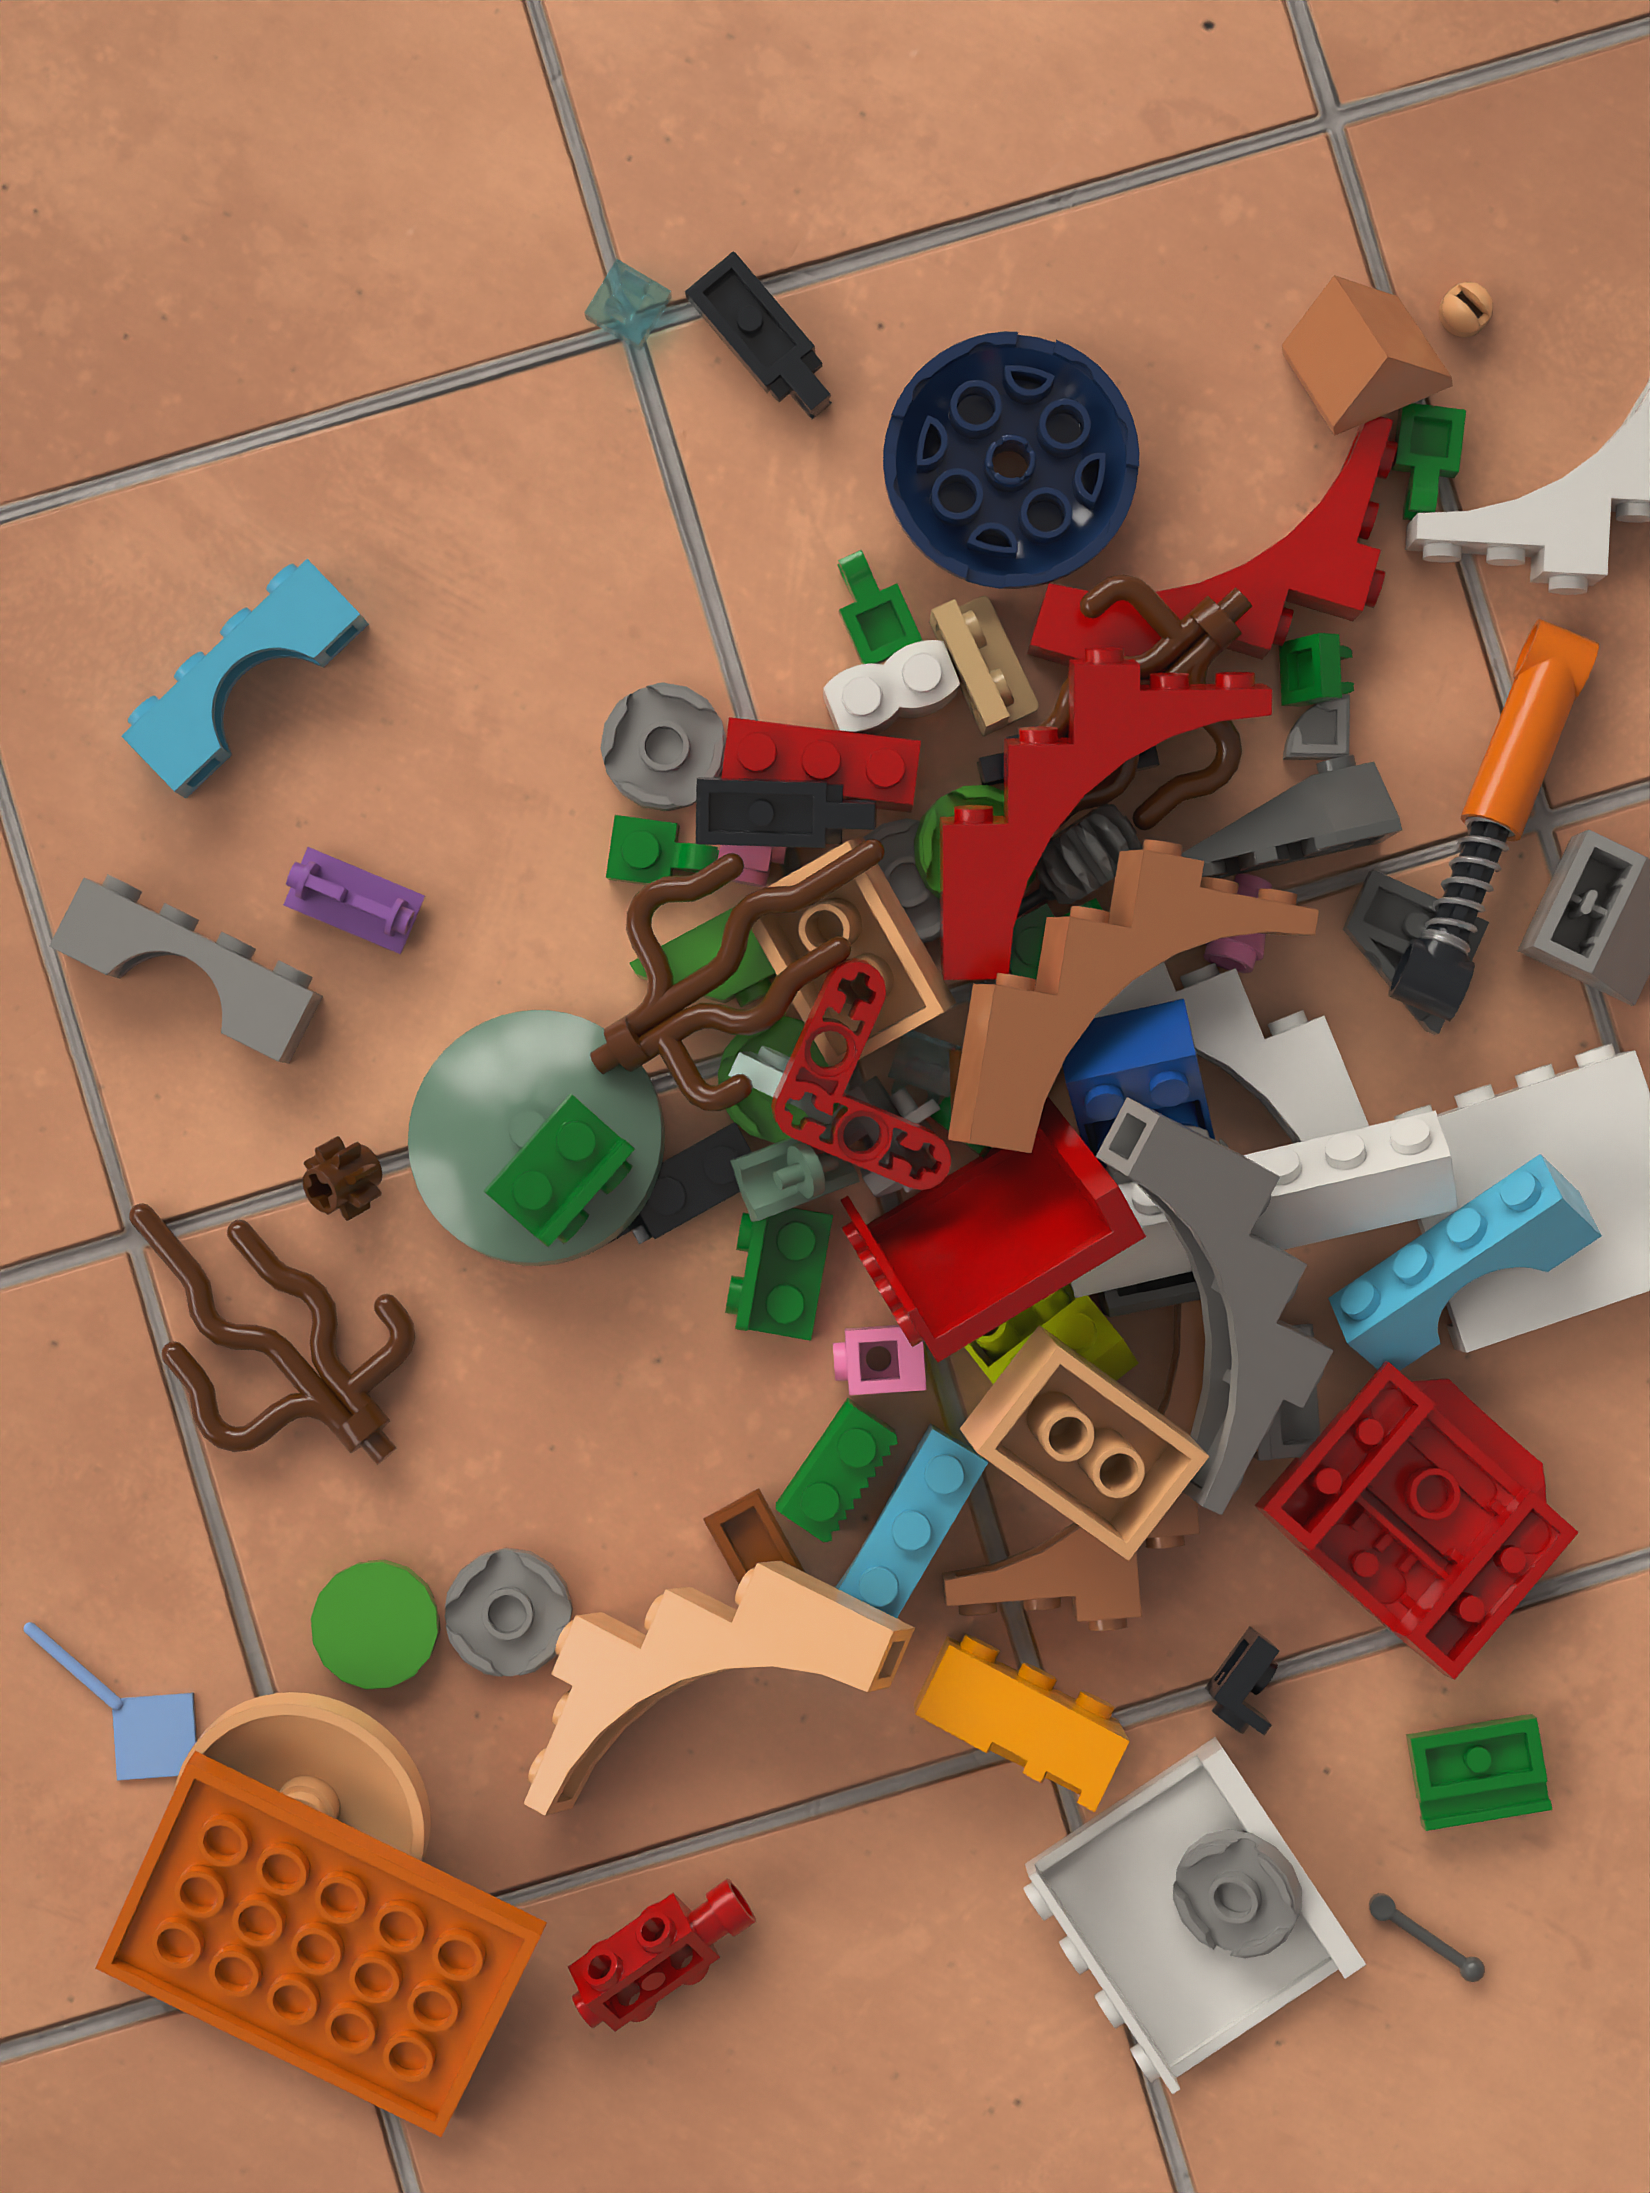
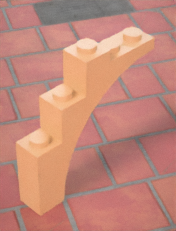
M783 1561L757 1563L755 1569H750L744 1575L735 1595V1602L739 1605L738 1610L692 1587L666 1589L664 1594L655 1599L648 1610L644 1623L645 1629L648 1630L647 1635L603 1612L576 1615L574 1620L564 1627L557 1640L555 1651L559 1657L551 1674L572 1685V1689L568 1690L559 1700L552 1717V1722L556 1727L547 1748L537 1755L531 1765L528 1782L532 1785L524 1804L543 1815L572 1809L594 1766L626 1727L662 1698L708 1675L734 1668L774 1666L822 1674L866 1692L890 1688L915 1627Z

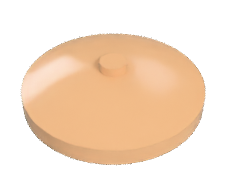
M287 1692L259 1696L245 1701L226 1711L207 1727L188 1753L177 1777L176 1786L188 1760L197 1751L420 1861H424L427 1853L431 1830L430 1806L423 1779L415 1763L401 1743L383 1725L359 1709L339 1700L310 1693Z

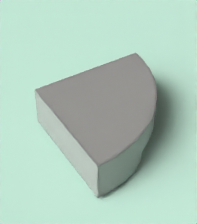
M1344 694L1340 699L1317 703L1303 713L1287 736L1283 760H1329L1348 756L1350 694Z

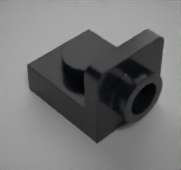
M1250 1626L1211 1678L1205 1689L1218 1702L1212 1709V1712L1241 1734L1250 1725L1265 1736L1272 1724L1262 1713L1244 1700L1250 1692L1258 1695L1269 1684L1278 1668V1664L1273 1660L1279 1653V1650L1271 1641Z

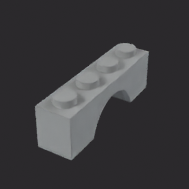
M107 874L102 885L83 878L49 947L105 975L119 979L136 965L154 957L166 955L186 957L195 962L208 974L218 991L222 1006L221 1033L278 1062L290 1063L323 997L308 989L313 978L312 976L279 960L273 971L252 961L251 958L256 948L222 931L215 942L194 931L199 922L198 919L164 903L160 913L137 903L142 891Z

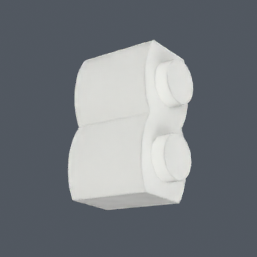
M925 640L907 645L898 650L884 665L874 663L861 664L840 672L823 688V699L835 730L878 735L889 728L898 717L918 718L939 711L955 698L960 682L944 641Z

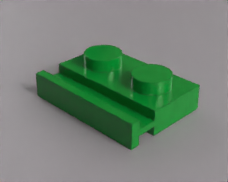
M1533 1714L1406 1734L1416 1798L1419 1801L1421 1813L1420 1821L1425 1831L1552 1810L1546 1785L1548 1780L1537 1717Z

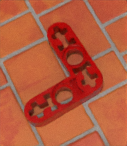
M856 958L846 959L829 971L773 1095L771 1104L773 1117L782 1132L795 1140L909 1188L918 1190L934 1188L943 1182L951 1166L950 1150L941 1137L928 1128L844 1093L886 996L885 980L874 966L865 960ZM858 972L866 974L864 984L872 992L868 1000L857 998L852 1004L848 1016L851 1020L860 1021L857 1030L853 1032L841 1021L823 1018L828 1007H831L840 1015L846 1001V995L838 988L839 983L843 978L853 981L857 977ZM827 1031L841 1034L846 1040L847 1046L846 1054L841 1062L830 1067L820 1066L815 1063L810 1053L811 1044L815 1037ZM805 1092L812 1093L811 1102L814 1107L831 1116L833 1115L834 1103L844 1106L832 1121L830 1138L825 1139L820 1137L827 1129L823 1122L804 1116L799 1125L792 1124L793 1115L785 1107L787 1101L790 1098L800 1101ZM855 1117H870L877 1122L879 1127V1136L876 1143L863 1151H856L847 1147L844 1143L843 1133L848 1122ZM894 1128L903 1130L896 1137V1141L900 1145L913 1151H919L924 1142L930 1143L928 1152L936 1159L932 1168L921 1166L917 1174H911L912 1165L906 1158L890 1151L888 1164L879 1161L890 1148Z

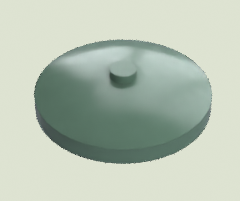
M528 1010L501 1015L481 1023L457 1038L443 1051L424 1077L417 1092L409 1121L408 1150L412 1174L425 1204L434 1217L447 1231L473 1250L492 1259L522 1266H546L573 1261L593 1253L618 1237L634 1221L649 1200L658 1180L665 1148V1127L661 1103L656 1089L643 1066L632 1072L627 1071L621 1064L606 1074L598 1071L591 1060L590 1053L607 1043L604 1036V1028L579 1016L551 1010ZM569 1094H572L619 1137L625 1139L635 1148L626 1159L633 1167L612 1192L606 1195L600 1189L583 1209L589 1214V1217L569 1241L563 1244L556 1238L547 1247L483 1191Z

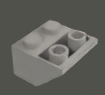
M1589 829L1571 837L1517 951L1634 1006L1650 975V859Z

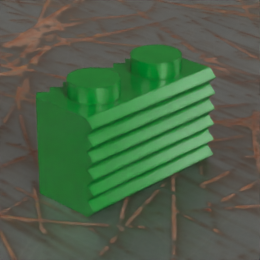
M847 1398L776 1502V1510L823 1543L832 1541V1532L840 1530L839 1521L847 1520L846 1510L854 1509L853 1499L862 1498L861 1489L869 1487L868 1478L876 1477L875 1467L884 1466L882 1457L891 1455L889 1446L898 1444L895 1429L850 1398Z

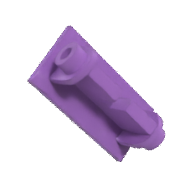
M307 847L301 864L295 862L289 872L286 885L291 888L283 905L401 954L425 899V895Z

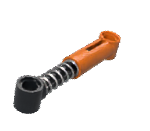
M1538 619L1533 625L1517 659L1513 672L1515 680L1460 819L1466 825L1468 834L1457 842L1460 849L1459 857L1449 862L1452 870L1451 877L1441 882L1445 893L1443 898L1433 903L1437 912L1436 916L1425 923L1427 930L1422 932L1423 936L1419 939L1412 938L1406 947L1392 978L1388 997L1447 1021H1451L1458 1011L1468 990L1475 968V963L1470 961L1468 957V952H1470L1468 937L1470 933L1478 931L1476 926H1474L1478 912L1486 911L1481 904L1486 892L1494 890L1492 885H1490V881L1494 872L1501 871V867L1497 863L1502 851L1509 850L1505 842L1518 841L1522 837L1573 702L1582 691L1594 666L1599 643L1541 619Z

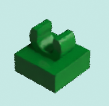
M1317 633L1285 641L1282 647L1279 646L1282 706L1303 707L1340 699L1342 695L1354 691V683L1341 682V660L1353 658L1352 650L1349 647L1340 645L1339 634Z

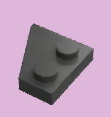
M1371 870L1366 876L1343 930L1390 987L1395 970L1412 938L1419 939L1422 937V932L1427 930L1425 923L1435 918L1437 912L1433 903L1438 899L1378 871ZM1476 917L1474 926H1476L1478 931L1470 933L1468 937L1470 942L1468 957L1470 961L1473 960L1489 924L1488 921ZM1403 1003L1426 1032L1433 1035L1440 1033L1445 1022L1444 1019Z

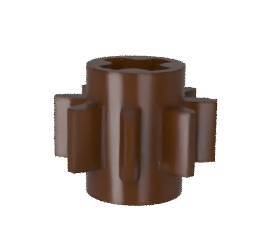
M337 1136L316 1147L315 1156L304 1161V1166L307 1168L303 1176V1189L306 1197L317 1210L327 1215L340 1209L342 1216L348 1221L370 1209V1202L382 1194L377 1187L382 1181L380 1162L372 1150L359 1142L345 1148L343 1141Z

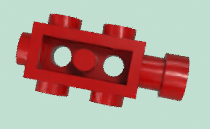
M725 1879L706 1893L707 1901L693 1911L674 1893L670 1894L662 1901L648 1906L639 1917L608 1939L594 1944L585 1955L568 1966L579 1990L572 1995V2000L582 2018L591 2028H595L604 2022L616 2032L630 2021H644L652 2015L658 2001L682 1984L694 1985L706 1976L709 1966L720 1958L714 1943L728 1933L735 1937L756 1922L749 1904L730 1879ZM693 1955L690 1963L686 1967L681 1968L684 1960ZM640 1992L638 1999L629 2005L631 1998Z

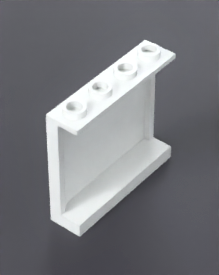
M1612 1043L1575 1055L1579 1067L1555 1074L1552 1064L1544 1065L1515 1075L1518 1087L1495 1095L1491 1084L1458 1094L1454 1096L1457 1108L1437 1114L1452 1158L1458 1209L1541 1154L1580 1192L1602 1235L1549 1272L1524 1267L1506 1268L1485 1274L1462 1287L1446 1304L1452 1324L1446 1326L1455 1350L1468 1353L1650 1291V1092L1635 1050L1615 1054ZM1426 1105L1396 1115L1394 1119L1397 1120L1433 1110L1431 1105ZM1455 1211L1417 1219L1421 1233L1423 1234Z
M1216 1737L1025 1863L1028 1877L1032 1882L1023 1889L1030 1902L1044 1921L1053 1915L1067 1934L1065 1938L1059 1941L1067 1958L1079 1975L1090 1969L1103 1989L1094 1996L1104 2014L1115 2029L1126 2023L1138 2044L1130 2048V2051L1141 2070L1151 2083L1161 2077L1172 2094L1180 2090L1177 2077L1337 1970L1346 1979L1367 1965ZM1228 1829L1252 1833L1274 1845L1292 1864L1302 1888L1301 1913L1287 1940L1269 1954L1245 1959L1230 1956L1232 1951L1224 1950L1217 1945L1213 1950L1198 1941L1182 1923L1173 1901V1884L1176 1881V1869L1188 1848L1204 1835Z

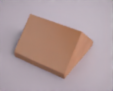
M1335 275L1282 344L1284 357L1334 436L1453 386L1452 376L1398 296Z

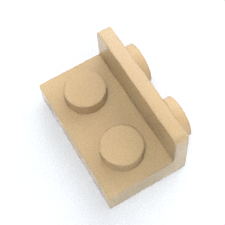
M981 596L961 606H958L954 599L931 610L929 623L937 640L944 641L960 682L959 687L982 736L999 730L1038 710L1039 703L989 597Z

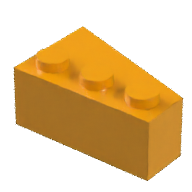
M965 1634L962 1642L947 1636L914 1702L915 1715L985 1753L991 1751L1024 1767L1022 1773L1040 1783H1043L1046 1778L1079 1794L1080 1797L1077 1803L1096 1812L1129 1744V1739L1119 1720L1111 1716L1115 1707L1083 1690H1080L1075 1699L1055 1689L1054 1686L1057 1678L1026 1662L1022 1663L1018 1671L997 1661L996 1658L1000 1651L974 1636Z

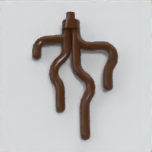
M1125 574L1104 579L1085 594L1080 601V611L1085 617L1091 619L1101 616L1117 601H1127L1158 633L1161 639L1143 654L1124 656V659H1135L1140 663V680L1150 679V674L1160 673L1161 671H1163L1162 673H1188L1189 684H1206L1208 667L1220 653L1242 634L1235 625V622L1253 607L1248 599L1235 587L1218 604L1209 596H1206L1180 620L1148 584L1137 577ZM1069 676L1061 686L1053 712L1039 725L1058 728V738H1064L1069 732ZM1232 720L1219 721L1203 727L1216 743L1217 752L1215 759L1206 768L1177 775L1158 788L1133 813V823L1138 829L1144 831L1152 829L1183 801L1210 795L1229 782L1239 767L1242 755L1240 734ZM1140 754L1124 762L1090 790L1058 829L1079 811L1106 805L1123 794L1135 777Z
M876 839L866 840L800 883L793 886L764 887L748 894L732 909L724 927L721 947L717 955L708 964L673 985L674 976L668 958L652 929V917L655 911L666 903L694 902L714 893L740 876L744 869V862L738 854L728 853L695 874L665 876L646 884L633 897L628 908L626 931L631 946L645 969L648 978L647 994L643 1002L634 1011L604 1029L607 1043L590 1053L591 1060L598 1071L606 1074L621 1064L627 1071L632 1072L660 1054L680 1091L692 1105L704 1111H721L747 1098L753 1088L752 1081L748 1076L736 1074L719 1085L707 1084L682 1040L702 1029H715L731 1035L748 1036L770 1029L785 1016L801 988L850 956L851 946L849 941L842 936L833 937L791 963L775 977L763 1001L754 1008L740 1010L713 1003H699L689 1008L686 1007L723 985L738 971L746 953L750 931L759 918L769 913H794L815 904L878 864L884 857L885 850L883 844Z
M140 1203L133 1206L129 1213L130 1222L182 1283L186 1292L190 1317L199 1332L219 1346L234 1350H255L264 1353L276 1364L299 1392L289 1394L271 1404L245 1426L235 1427L229 1425L219 1414L215 1388L205 1370L184 1345L176 1341L169 1342L162 1349V1359L188 1391L193 1420L204 1438L217 1448L231 1452L250 1451L267 1442L288 1423L297 1418L311 1417L327 1425L350 1453L363 1447L377 1465L397 1449L382 1431L390 1422V1419L368 1395L374 1387L406 1360L413 1348L415 1341L414 1323L407 1310L397 1298L390 1294H382L375 1300L374 1311L387 1326L390 1333L389 1341L351 1374L336 1354L335 1340L338 1326L336 1304L327 1288L311 1274L286 1266L280 1261L248 1222L244 1220L231 1222L227 1229L229 1240L259 1276L275 1290L300 1298L310 1309L312 1315L310 1350L312 1363L318 1372L317 1374L292 1343L276 1330L259 1325L234 1324L223 1319L215 1309L211 1283L200 1264L148 1204Z

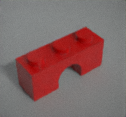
M729 717L721 778L828 781V784H844L843 799L876 800L877 809L911 813L914 803L921 741Z

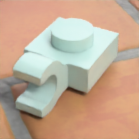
M761 1046L758 1055L751 1051L739 1052L728 1076L744 1074L752 1081L753 1088L773 1097L790 1057L766 1046ZM848 1083V1085H847V1087H846L844 1093H848V1091H849V1089H850V1087H851L849 1083ZM805 1092L800 1101L791 1098L787 1101V1103L805 1111L808 1117L824 1124H831L836 1116L834 1114L832 1116L816 1109L811 1102L812 1093Z

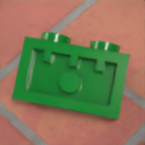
M569 1094L483 1192L545 1246L549 1247L556 1238L564 1244L579 1231L588 1219L589 1214L583 1208L600 1189L606 1195L609 1194L630 1172L633 1165L626 1159L635 1148L625 1139L619 1137L575 1096Z
M790 1208L760 1221H751L749 1213L743 1212L736 1250L748 1252L744 1277L731 1276L725 1313L737 1315L735 1329L743 1331L752 1330L811 1341L833 1219L832 1214Z

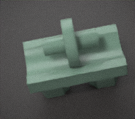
M832 1123L825 1124L827 1129L824 1131V1133L820 1135V1137L825 1139L830 1138V1130ZM788 1138L730 1160L751 1221H760L860 1182L857 1171L852 1163L793 1138Z

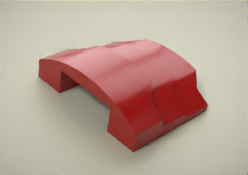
M1387 1361L1383 1363L1344 1410H1340L1300 1458H1294L1254 1505L1290 1542L1347 1594L1443 1675L1454 1680L1579 1533L1547 1504L1543 1463L1494 1422L1450 1379L1410 1381Z

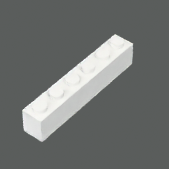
M1436 1110L1243 1155L1281 1176L1271 1194V1200L1266 1211L1258 1218L1251 1233L1282 1250L1458 1210L1452 1158ZM1133 1181L1118 1184L1144 1231L1146 1238L1071 1282L1075 1298L1192 1271L1186 1250L1164 1213Z

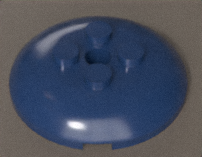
M1004 331L987 333L956 343L928 361L913 376L898 398L891 414L883 449V473L888 499L894 515L904 533L925 557L951 575L970 583L999 589H1022L1048 584L1072 574L1093 560L1109 544L1124 522L1132 504L1137 483L1140 452L1138 435L1129 407L1118 387L1098 364L1084 353L1059 340L1052 342L1038 337L1018 335V332ZM1004 451L1016 452L1025 459L1027 471L1020 478L1004 477L994 471L993 458Z

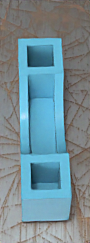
M308 559L298 568L292 563L278 572L266 587L270 594L252 612L246 607L233 615L220 631L223 639L207 655H204L201 651L192 655L176 671L174 678L177 683L160 699L156 696H151L142 702L129 716L128 723L131 727L121 737L174 792L187 799L232 756L224 732V710L232 688L247 671L260 663L277 658L302 659L324 668L369 625L363 616Z
M1539 1154L1328 1299L1347 1344L1376 1369H1379L1387 1361L1400 1371L1441 1344L1438 1335L1439 1317L1447 1302L1462 1287L1485 1274L1506 1268L1524 1267L1549 1272L1602 1235L1580 1192L1552 1164Z
M930 1423L898 1477L894 1489L867 1539L835 1588L898 1618L987 1466L988 1460L979 1455L970 1446Z

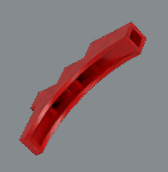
M1380 416L1359 425L1340 473L1320 503L1286 537L1239 567L1197 584L1157 591L1156 593L1182 620L1206 596H1209L1218 604L1236 587L1253 607L1235 622V625L1242 634L1226 649L1261 660L1271 650L1272 644L1282 647L1285 642L1294 610L1284 607L1285 601L1352 622L1363 611L1364 606L1374 608L1385 577V571L1376 569L1381 550L1357 543V539L1368 540L1377 516L1379 503L1369 499L1376 477L1384 480L1387 478L1395 456L1397 442L1387 440L1393 420ZM1048 584L1026 655L1069 667V660H1085V648H1124V656H1135L1148 651L1161 637L1127 601H1117L1101 616L1091 619L1085 617L1080 611V601L1089 591ZM1150 679L1140 680V685L1150 684Z
M1117 647L1085 648V660H1069V738H1058V728L1037 726L1019 728V738L1004 739V816H993L992 806L963 805L954 807V817H940V946L943 980L996 979L997 973L1009 974L1013 928L1027 882L1054 832L1090 790L1127 760L1172 736L1219 721L1271 716L1272 688L1264 683H1255V673L1252 672L1215 673V684H1189L1188 673L1150 674V685H1140V663L1135 659H1124V648Z

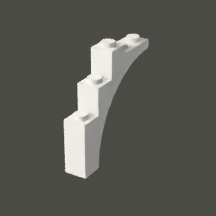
M1650 377L1622 426L1596 454L1569 474L1515 500L1470 511L1417 513L1407 524L1405 550L1423 551V560L1440 563L1460 561L1462 554L1486 555V563L1491 565L1518 566L1525 564V557H1531V583H1549L1548 591L1554 594L1577 595L1587 593L1588 586H1594L1608 575L1611 511L1616 512V520L1630 523L1650 522Z
M1162 962L1133 980L1094 1017L1097 1018L1184 999L1197 1055L1222 1068L1258 1098L1290 1137L1293 1144L1369 1126L1325 1015L1308 1021L1304 1010L1269 1023L1268 1027L1272 1036L1264 1039L1236 968L1220 974L1216 963L1210 964L1181 976L1180 979L1184 989L1176 992L1165 963Z

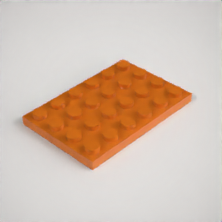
M195 1751L183 1770L95 1969L442 2137L547 1922Z

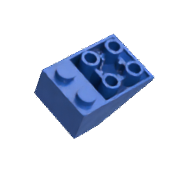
M1184 999L1097 1017L1091 1021L1067 1054L1063 1062V1070L1080 1137L1095 1157L1127 1097L1184 1126H1196L1207 1130L1209 1138L1216 1140ZM1098 1159L1102 1166L1106 1169L1107 1164Z

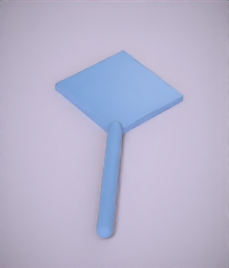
M32 1622L24 1625V1632L112 1708L117 1781L179 1775L184 1760L197 1742L194 1692L119 1698Z

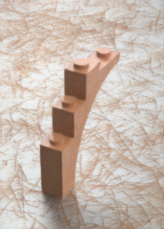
M1144 840L1142 850L1120 851L1110 912L1094 908L1071 906L1069 917H1047L1037 980L1023 976L997 973L996 984H973L948 1140L1032 1153L1045 1100L1067 1054L1096 1014L1133 980L1175 954L1220 938L1255 933L1284 936L1315 935L1319 910L1297 906L1298 894L1287 891L1260 888L1258 898L1237 894L1239 885L1237 882L1202 877L1204 861L1182 857L1183 846L1180 844L1158 840Z
M1201 1299L1174 1305L1173 1353L1163 1399L1157 1410L1189 1435H1191L1203 1384L1206 1340ZM1182 1492L1146 1538V1548L1161 1549L1184 1546V1535L1200 1534L1198 1503ZM1075 1522L1038 1546L998 1562L942 1573L946 1607L959 1606L960 1615L991 1614L997 1612V1602L1021 1600L1024 1610L1055 1609L1061 1607V1597H1071L1073 1615L1077 1622L1088 1621L1089 1630L1092 1631L1124 1629L1127 1627V1618L1142 1617L1137 1551L1128 1561Z

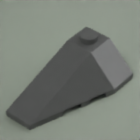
M1348 755L1317 763L1318 774L1309 776L1184 851L1182 857L1204 861L1202 877L1220 879L1378 844L1402 831L1400 818L1375 762L1356 765L1354 755Z

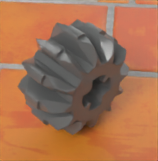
M1114 804L1099 806L1050 838L1035 867L1038 873L1037 878L1046 891L1051 892L1059 904H1072L1092 891L1097 890L1116 876L1120 851L1143 849L1136 836L1137 831L1127 816H1123Z

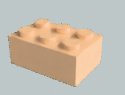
M859 836L846 841L768 887L793 886L800 883L864 842L865 839L863 836ZM876 864L815 904L794 913L766 914L759 918L751 929L777 975L791 963L836 936H842L850 943L851 953L847 959L865 960L880 972L885 980L886 996L859 1059L942 1014L956 1004L953 995L879 864ZM829 971L801 988L792 1001L804 1023L807 1021ZM858 972L857 977L853 981L844 978L841 980L838 988L846 995V1001L839 1015L831 1007H828L823 1018L839 1020L853 1032L857 1030L860 1021L851 1020L848 1013L857 998L868 1000L872 990L864 984L865 973ZM827 1031L815 1037L814 1041L829 1067L841 1062L847 1049L846 1040L841 1034Z
M1040 1325L960 1427L961 1432L979 1455L1128 1561L1209 1458V1455L1187 1432Z

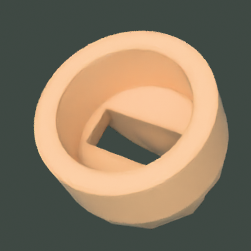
M1464 282L1452 287L1442 299L1439 307V317L1442 325L1448 332L1458 337H1470L1479 333L1489 322L1493 312L1492 298L1487 289L1473 282ZM1463 293L1483 315L1478 319L1469 306L1456 297L1458 294Z

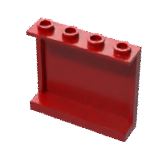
M1048 1096L1043 1106L1032 1153L994 1147L984 1159L979 1156L946 1176L943 1182L934 1188L921 1191L867 1225L848 1195L840 1200L852 1220L841 1228L911 1346L914 1347L920 1342L925 1341L937 1363L1146 1238L1117 1183Z

